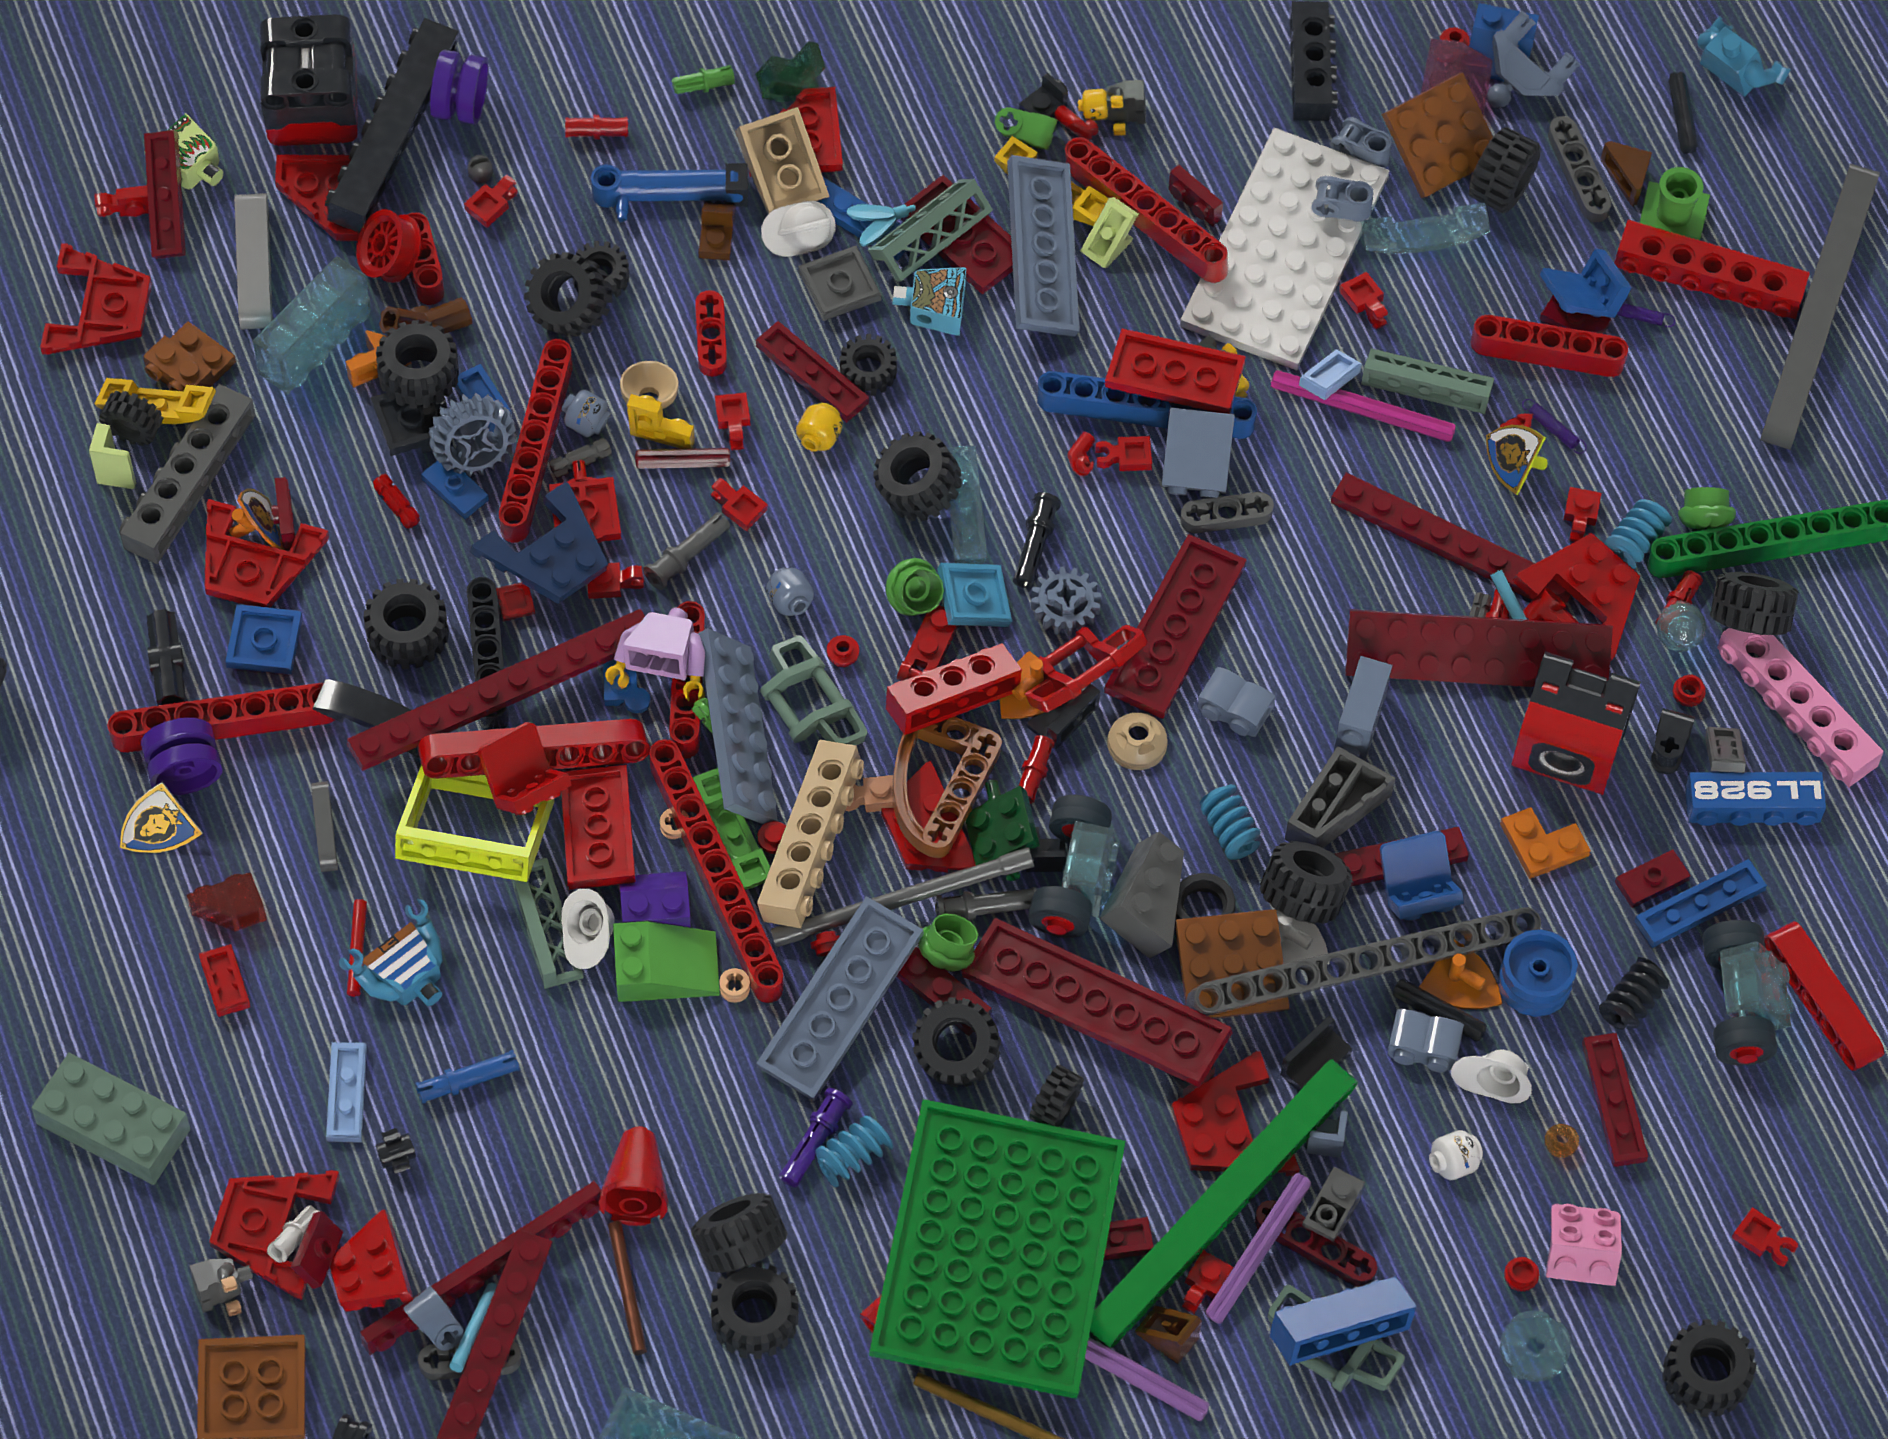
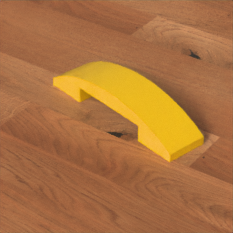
M1012 136L996 154L994 161L1008 175L1007 161L1012 155L1037 159L1038 152ZM1071 182L1073 219L1094 226L1109 198L1090 186L1084 190Z
M106 378L94 404L97 408L103 410L111 393L115 391L120 393L128 391L131 396L135 393L139 399L142 400L144 397L148 400V404L153 403L156 406L155 410H160L162 413L163 421L161 424H184L205 417L216 390L214 387L186 385L184 392L139 388L133 380Z

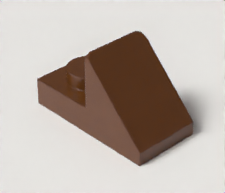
M704 202L701 209L699 258L730 261L736 211L735 204Z

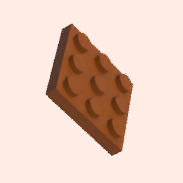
M1463 72L1381 114L1421 198L1427 197L1474 172L1482 153L1493 138Z
M1276 909L1177 919L1175 921L1186 1006L1189 992L1203 983L1284 964ZM1265 976L1263 980L1265 989L1274 993L1276 989L1274 980L1271 977ZM1233 984L1231 987L1233 997L1242 1000L1244 997L1242 987L1238 984ZM1201 991L1199 994L1200 1003L1204 1007L1210 1008L1212 1004L1211 996L1207 992ZM1288 997L1210 1015L1209 1017L1216 1019L1288 1011L1290 1009Z
M305 1335L198 1339L197 1439H306Z

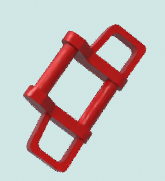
M1130 625L1122 626L1102 642L1098 640L1089 628L1082 627L1076 632L1074 638L1046 657L1040 656L1037 658L1043 662L1044 681L1027 691L1025 696L1030 706L1043 712H1049L1081 695L1083 688L1111 669H1118L1123 666L1125 662L1145 647L1148 641L1142 630ZM1128 641V642H1127L1125 645H1123L1119 650L1117 649V648H1118L1120 645H1122L1124 642ZM1082 647L1098 662L1075 679L1057 672L1053 668Z

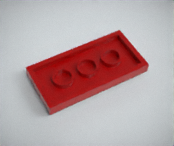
M1122 328L1105 378V387L1216 413L1230 414L1245 366L1246 356Z
M627 765L563 771L568 773L572 785L561 791L569 890L635 883L636 875Z

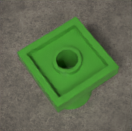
M1674 167L1664 172L1659 183L1649 181L1640 223L1700 240L1710 194L1702 193L1703 182L1700 176L1689 168Z

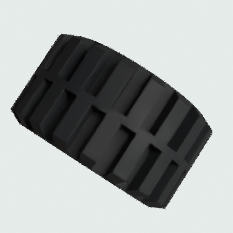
M1508 127L1501 129L1491 139L1475 167L1470 181L1469 196L1502 214L1507 213L1519 201L1534 175L1540 159V144Z
M562 252L561 255L557 253L549 255L550 260L541 259L538 262L540 267L532 268L530 273L533 277L531 280L527 279L525 286L529 287V292L524 293V300L530 301L526 308L529 313L534 314L532 319L536 323L542 324V327L547 330L567 336H581V332L588 334L593 331L592 325L599 327L603 322L600 317L602 315L607 316L609 313V309L606 308L607 303H612V296L607 293V291L612 290L610 282L604 281L608 277L605 271L600 270V266L589 259ZM574 277L579 287L577 301L570 309L562 312L558 304L559 290L564 282Z
M414 320L409 325L403 322L398 324V329H389L387 331L388 337L382 336L379 341L380 346L376 349L378 378L382 391H386V396L390 400L396 398L398 405L404 406L407 403L410 408L417 409V405H423V408L430 407L432 402L436 404L443 402V396L449 397L453 393L452 387H456L458 383V357L453 337L450 333H444L443 327L439 325L433 327L432 322L425 321L424 324H419V320ZM416 360H424L431 363L426 367L417 369L404 366Z
M914 432L913 436H910L908 433L901 435L902 439L898 441L893 439L889 442L891 446L888 449L884 447L880 452L882 458L876 459L875 466L877 470L873 471V477L876 480L875 486L898 516L902 518L906 516L911 521H915L917 517L921 521L928 520L929 515H933L935 518L940 515L939 511L945 508L947 510L951 506L949 503L951 499L956 500L959 493L956 489L962 486V480L959 478L962 476L961 469L943 441L939 438L936 439L933 434L926 433L925 436L922 432ZM929 468L921 480L907 485L908 480L914 473Z
M1746 572L1724 573L1717 577L1710 616L1726 627L1760 635L1785 634L1791 631L1799 591L1787 582L1765 575Z
M403 578L396 579L397 583L393 585L387 582L383 584V590L376 589L372 593L373 599H368L365 604L366 610L363 617L369 648L372 653H376L377 659L381 662L387 659L388 666L395 668L397 664H401L402 669H409V665L415 664L416 668L422 667L423 661L427 660L430 663L435 659V653L441 654L444 649L443 643H447L449 630L445 603L443 599L440 600V594L436 589L431 591L430 585L425 582L418 585L417 579L410 578V582H404ZM404 616L417 617L423 621L420 626L410 631H397L390 627L393 621Z
M1298 841L1283 842L1273 850L1260 883V892L1264 895L1263 898L1266 902L1270 903L1274 909L1282 912V914L1301 922L1305 921L1313 924L1318 922L1323 924L1333 921L1338 916L1353 876L1351 875L1350 868L1345 865L1342 859L1320 846Z
M956 997L948 998L946 1002L941 1000L935 1002L936 1006L932 1009H925L923 1011V1018L921 1020L918 1019L915 1024L917 1029L916 1033L913 1032L912 1040L914 1041L913 1050L918 1063L930 1077L942 1085L948 1084L950 1087L958 1088V1085L968 1087L972 1086V1082L976 1080L982 1081L985 1079L984 1075L988 1071L992 1072L995 1068L994 1062L996 1059L999 1060L1000 1056L999 1046H1001V1038L995 1022L978 1003H972L969 999L957 1000ZM965 1024L972 1028L976 1034L977 1043L974 1051L969 1057L961 1061L952 1062L944 1059L937 1049L940 1034L951 1025Z
M767 1193L747 1194L724 1202L705 1213L691 1228V1233L707 1269L715 1273L738 1270L762 1260L778 1249L788 1236L771 1195Z
M756 1262L755 1267L747 1266L739 1271L727 1272V1279L722 1276L719 1278L717 1289L712 1291L710 1303L713 1332H716L719 1343L723 1344L726 1342V1350L732 1354L735 1350H739V1357L746 1359L748 1354H754V1359H762V1353L765 1352L771 1357L776 1354V1347L778 1346L783 1350L788 1345V1337L793 1339L799 1320L798 1296H796V1288L793 1282L789 1283V1276L784 1272L778 1275L777 1267L771 1264L768 1269L763 1268V1262ZM751 1298L766 1300L775 1308V1312L770 1318L759 1323L743 1321L735 1314L734 1310L741 1302Z
M1711 1319L1703 1320L1701 1326L1696 1321L1690 1323L1687 1331L1682 1328L1676 1338L1673 1339L1664 1360L1663 1367L1665 1369L1662 1375L1663 1381H1668L1666 1390L1669 1395L1675 1393L1674 1402L1678 1406L1682 1403L1686 1404V1411L1693 1414L1694 1410H1699L1702 1417H1708L1710 1412H1714L1715 1417L1722 1416L1725 1409L1729 1412L1736 1409L1738 1402L1741 1404L1754 1379L1757 1362H1753L1756 1356L1754 1349H1747L1750 1341L1746 1336L1742 1338L1738 1336L1739 1329L1734 1326L1731 1330L1725 1328L1726 1322L1718 1320L1717 1325H1712ZM1697 1356L1716 1358L1726 1368L1728 1377L1720 1381L1706 1380L1694 1371L1690 1360Z

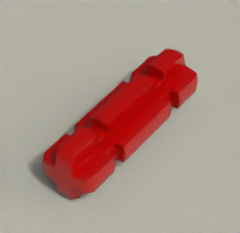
M382 474L374 479V489L379 495L383 496V500L393 513L401 518L400 521L405 528L411 529L420 522L419 513L414 507H410L411 503L399 488L393 485L391 478L386 474Z

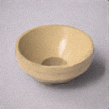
M656 361L638 362L631 365L622 374L620 390L626 403H628L631 394L641 396L648 392L655 393L658 396L657 401L662 402V409L672 404L677 396L678 378L676 373L663 363Z
M1130 713L1114 722L1108 734L1107 746L1110 755L1119 765L1131 770H1145L1157 765L1163 759L1167 750V734L1163 725L1156 718L1144 713ZM1135 726H1141L1147 730L1148 736L1143 740H1135L1129 735V730Z

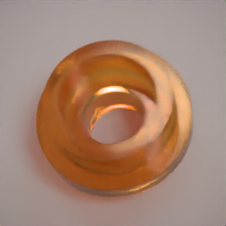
M1556 1124L1548 1129L1544 1142L1547 1150L1552 1155L1563 1158L1571 1156L1576 1152L1579 1145V1136L1571 1126ZM1559 1135L1565 1136L1568 1142L1560 1143L1556 1137Z

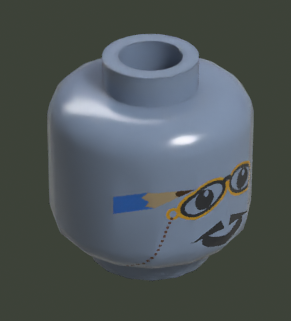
M581 390L576 396L570 394L561 411L566 413L564 424L585 437H591L594 433L600 435L611 416V413L607 411V401L588 390Z
M780 568L770 576L766 585V593L776 610L784 616L804 613L814 598V590L803 572L797 568Z

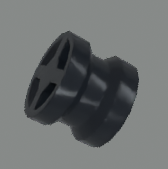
M343 1414L336 1426L333 1439H369L372 1432V1423L367 1421L360 1423L354 1421L353 1416Z

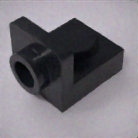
M1046 73L1042 76V86L1019 103V110L1055 118V111L1059 106L1064 105L1067 107V87L1060 79H1055L1049 73Z

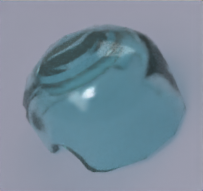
M1680 600L1662 610L1656 627L1658 638L1666 648L1680 653L1691 650L1701 643L1705 637L1707 627L1704 615L1695 605Z

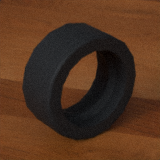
M1197 873L1189 875L1180 882L1175 921L1177 919L1191 918L1184 911V900L1191 893L1200 891L1209 892L1222 901L1223 912L1221 915L1234 913L1236 899L1232 888L1224 879L1214 874Z

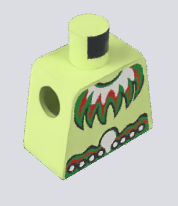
M185 113L168 129L178 132L181 186L186 189H192L202 179L211 186H215L220 182L224 174L223 170L217 167L219 163L217 146Z

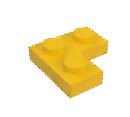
M630 395L627 403L630 435L680 449L693 448L695 442L693 425L678 418L673 420L664 418L662 402L649 395Z

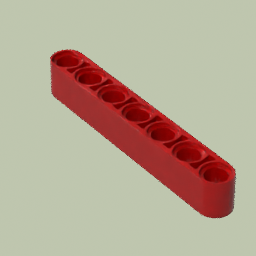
M1078 137L1068 141L1065 146L1066 163L1070 164V173L1075 180L1086 188L1088 186L1092 187L1107 198H1116L1137 212L1139 215L1133 225L1204 280L1217 283L1227 277L1228 252L1227 248L1220 241L1089 140Z
M562 339L550 340L543 347L499 509L500 533L506 541L511 543L523 541L529 534L560 419L561 409L572 374L571 347ZM561 358L562 360L555 361L553 359ZM547 385H555L554 387H545ZM539 412H549L547 414H538ZM535 438L542 439V440L537 441V442L531 441L532 439H535ZM525 466H534L531 469L523 468ZM518 493H526L524 496H516ZM512 520H518V521H520L519 523H516V524H510V523H508L509 521H512Z
M314 683L119 711L110 716L107 727L112 745L116 750L120 752H134L142 750L141 740L144 734L153 726L179 718H197L207 721L212 726L215 740L324 725L333 722L335 719L312 709L324 684ZM288 706H296L294 710H283ZM254 711H263V713L259 715H251V713ZM223 715H229V716H230L228 719L218 720V718H219L220 716H223ZM124 729L131 730L126 734H118V732Z
M636 719L536 726L550 769L636 763L644 760L650 752V745L644 726ZM514 728L427 735L419 741L417 746L423 772L426 776L436 779L485 775L478 754L479 747Z

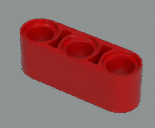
M418 212L409 213L407 215L417 222L421 232L420 254L416 265L410 272L415 293L421 303L434 305L439 303L444 297V284L431 228L426 216Z

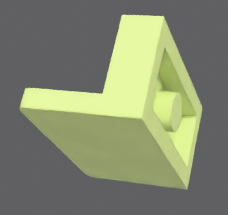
M97 423L89 449L97 484L135 489L136 480L129 452L115 449L110 425Z

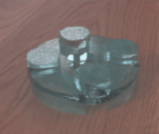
M1526 1311L1516 1315L1504 1329L1500 1340V1354L1504 1364L1510 1369L1511 1375L1515 1378L1539 1382L1549 1380L1564 1370L1571 1352V1338L1566 1327L1560 1321L1557 1323L1554 1319L1550 1318V1314L1542 1311ZM1530 1339H1536L1537 1343L1544 1344L1545 1348L1541 1349L1540 1353H1533L1526 1346L1530 1345Z

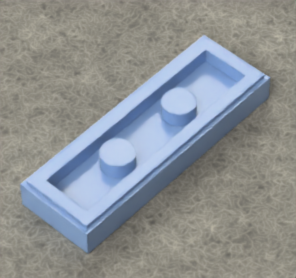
M332 1042L327 1142H362L366 1043Z

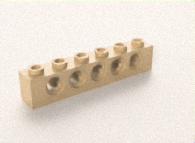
M825 740L818 741L757 902L763 922L801 928L805 917L810 916L813 908V895L816 888L819 889L823 882L825 863L830 861L833 855L835 836L837 833L840 834L843 829L844 812L846 807L851 806L853 802V785L863 775L864 761L860 759L856 745Z

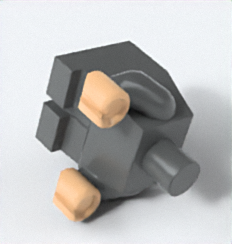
M208 1259L189 1266L193 1287L203 1313L213 1310L212 1306L219 1303L225 1304L229 1316L242 1312L240 1302L235 1300V1298L241 1294L240 1282L252 1279L248 1265L235 1269L232 1259Z

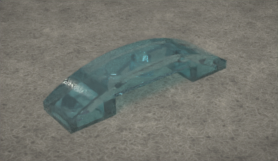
M1485 203L1454 207V214L1394 223L1392 216L1361 221L1365 249L1380 253H1417L1459 245L1490 233Z

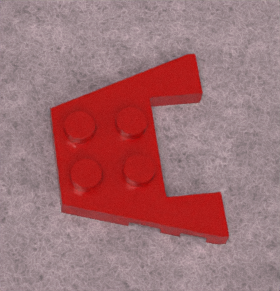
M61 243L57 262L58 274L88 276L79 325L45 323L40 346L41 353L47 355L142 337L152 286L151 277L115 262L113 265L99 260L97 255L89 252L84 254L74 250L73 246Z
M208 499L205 552L206 595L248 606L271 608L329 539L328 530L300 523L290 551L228 536L229 529L234 522L232 513L236 506Z
M1590 533L1522 570L1511 581L1534 600L1550 580L1554 579L1595 615L1602 624L1613 626L1610 661H1612L1618 649L1640 575L1594 534Z
M1261 1051L1252 1053L1202 1084L1200 1088L1197 1087L1185 1097H1181L1171 1104L1173 1118L1190 1170L1224 1172L1253 1141L1237 1091L1269 1082V1075ZM1295 1154L1278 1173H1286L1285 1176H1294L1296 1173H1299L1300 1169Z
M330 1170L326 1171V1174L309 1175L308 1172L295 1173V1176L276 1178L274 1175L229 1178L209 1240L210 1247L243 1267L248 1265L253 1273L293 1297L302 1300L307 1283L291 1268L293 1262H277L273 1260L268 1254L267 1247L283 1232V1226L289 1222L297 1197L332 1204L340 1179L339 1171Z

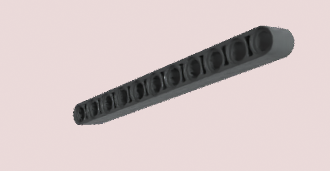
M1850 163L1760 441L1791 450L1880 175L1878 171Z
M1529 907L1519 908L1203 983L1192 989L1187 996V1006L1210 1016L1453 958L1455 954L1466 955L1508 945L1514 937L1524 933L1516 925L1517 917H1521L1526 921L1527 931L1540 929L1541 918L1534 909ZM1486 924L1494 927L1496 931L1495 940L1490 939L1486 935ZM1455 931L1464 936V947H1459L1455 943ZM1423 939H1427L1433 944L1434 951L1432 955L1427 954L1423 950ZM1392 946L1400 949L1402 953L1401 962H1397L1392 958ZM1360 954H1365L1369 957L1371 961L1369 970L1361 967L1359 963ZM1329 961L1337 964L1339 968L1338 977H1333L1329 974L1327 970ZM1296 969H1301L1307 974L1308 981L1306 985H1302L1296 980ZM1265 976L1271 977L1276 984L1274 993L1265 989L1263 985ZM1233 984H1238L1242 987L1244 991L1242 1000L1233 997L1231 993ZM1201 991L1207 992L1211 996L1212 1004L1210 1008L1204 1007L1200 1003L1199 994Z

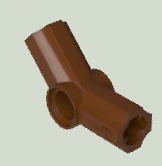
M461 297L431 309L423 305L414 307L411 310L387 306L381 312L379 326L383 333H387L391 328L398 329V324L405 322L406 325L412 324V321L419 320V324H424L425 321L432 322L433 327L439 325L444 328V333H449L473 323L469 307L465 299Z

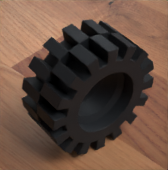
M594 241V247H590L589 243L584 245V252L580 248L576 251V255L589 259L598 265L608 266L613 270L612 274L604 280L611 283L612 290L607 291L608 295L612 296L614 293L618 298L621 295V289L626 290L627 282H629V265L625 252H620L619 246L615 244L611 249L610 242L605 241L604 246H600L599 241ZM573 277L572 279L574 288H577V292L579 293L578 283L576 279Z
M866 334L865 340H862L861 335L855 336V343L850 339L846 342V347L843 346L841 350L840 373L865 394L866 391H870L871 396H874L877 389L883 393L886 391V385L891 387L894 379H896V350L894 347L891 348V343L888 340L882 344V337L879 335L876 336L875 340L871 339L872 334ZM872 358L879 361L881 366L876 371L865 372L858 369L856 364L861 359Z
M115 391L110 394L99 416V421L101 424L110 425L112 435L120 436L119 440L125 441L126 439L129 440V444L135 445L137 442L139 446H144V444L149 445L153 441L163 421V416H161V411L155 410L156 406L153 403L148 404V400L144 397L141 400L135 393L131 396L128 391H122V393Z
M1058 1064L1052 1070L1051 1075L1049 1074L1046 1078L1045 1084L1040 1088L1041 1091L1035 1098L1036 1101L1031 1107L1032 1110L1029 1118L1037 1123L1060 1127L1064 1123L1065 1117L1069 1115L1070 1109L1076 1103L1075 1100L1083 1087L1084 1077Z

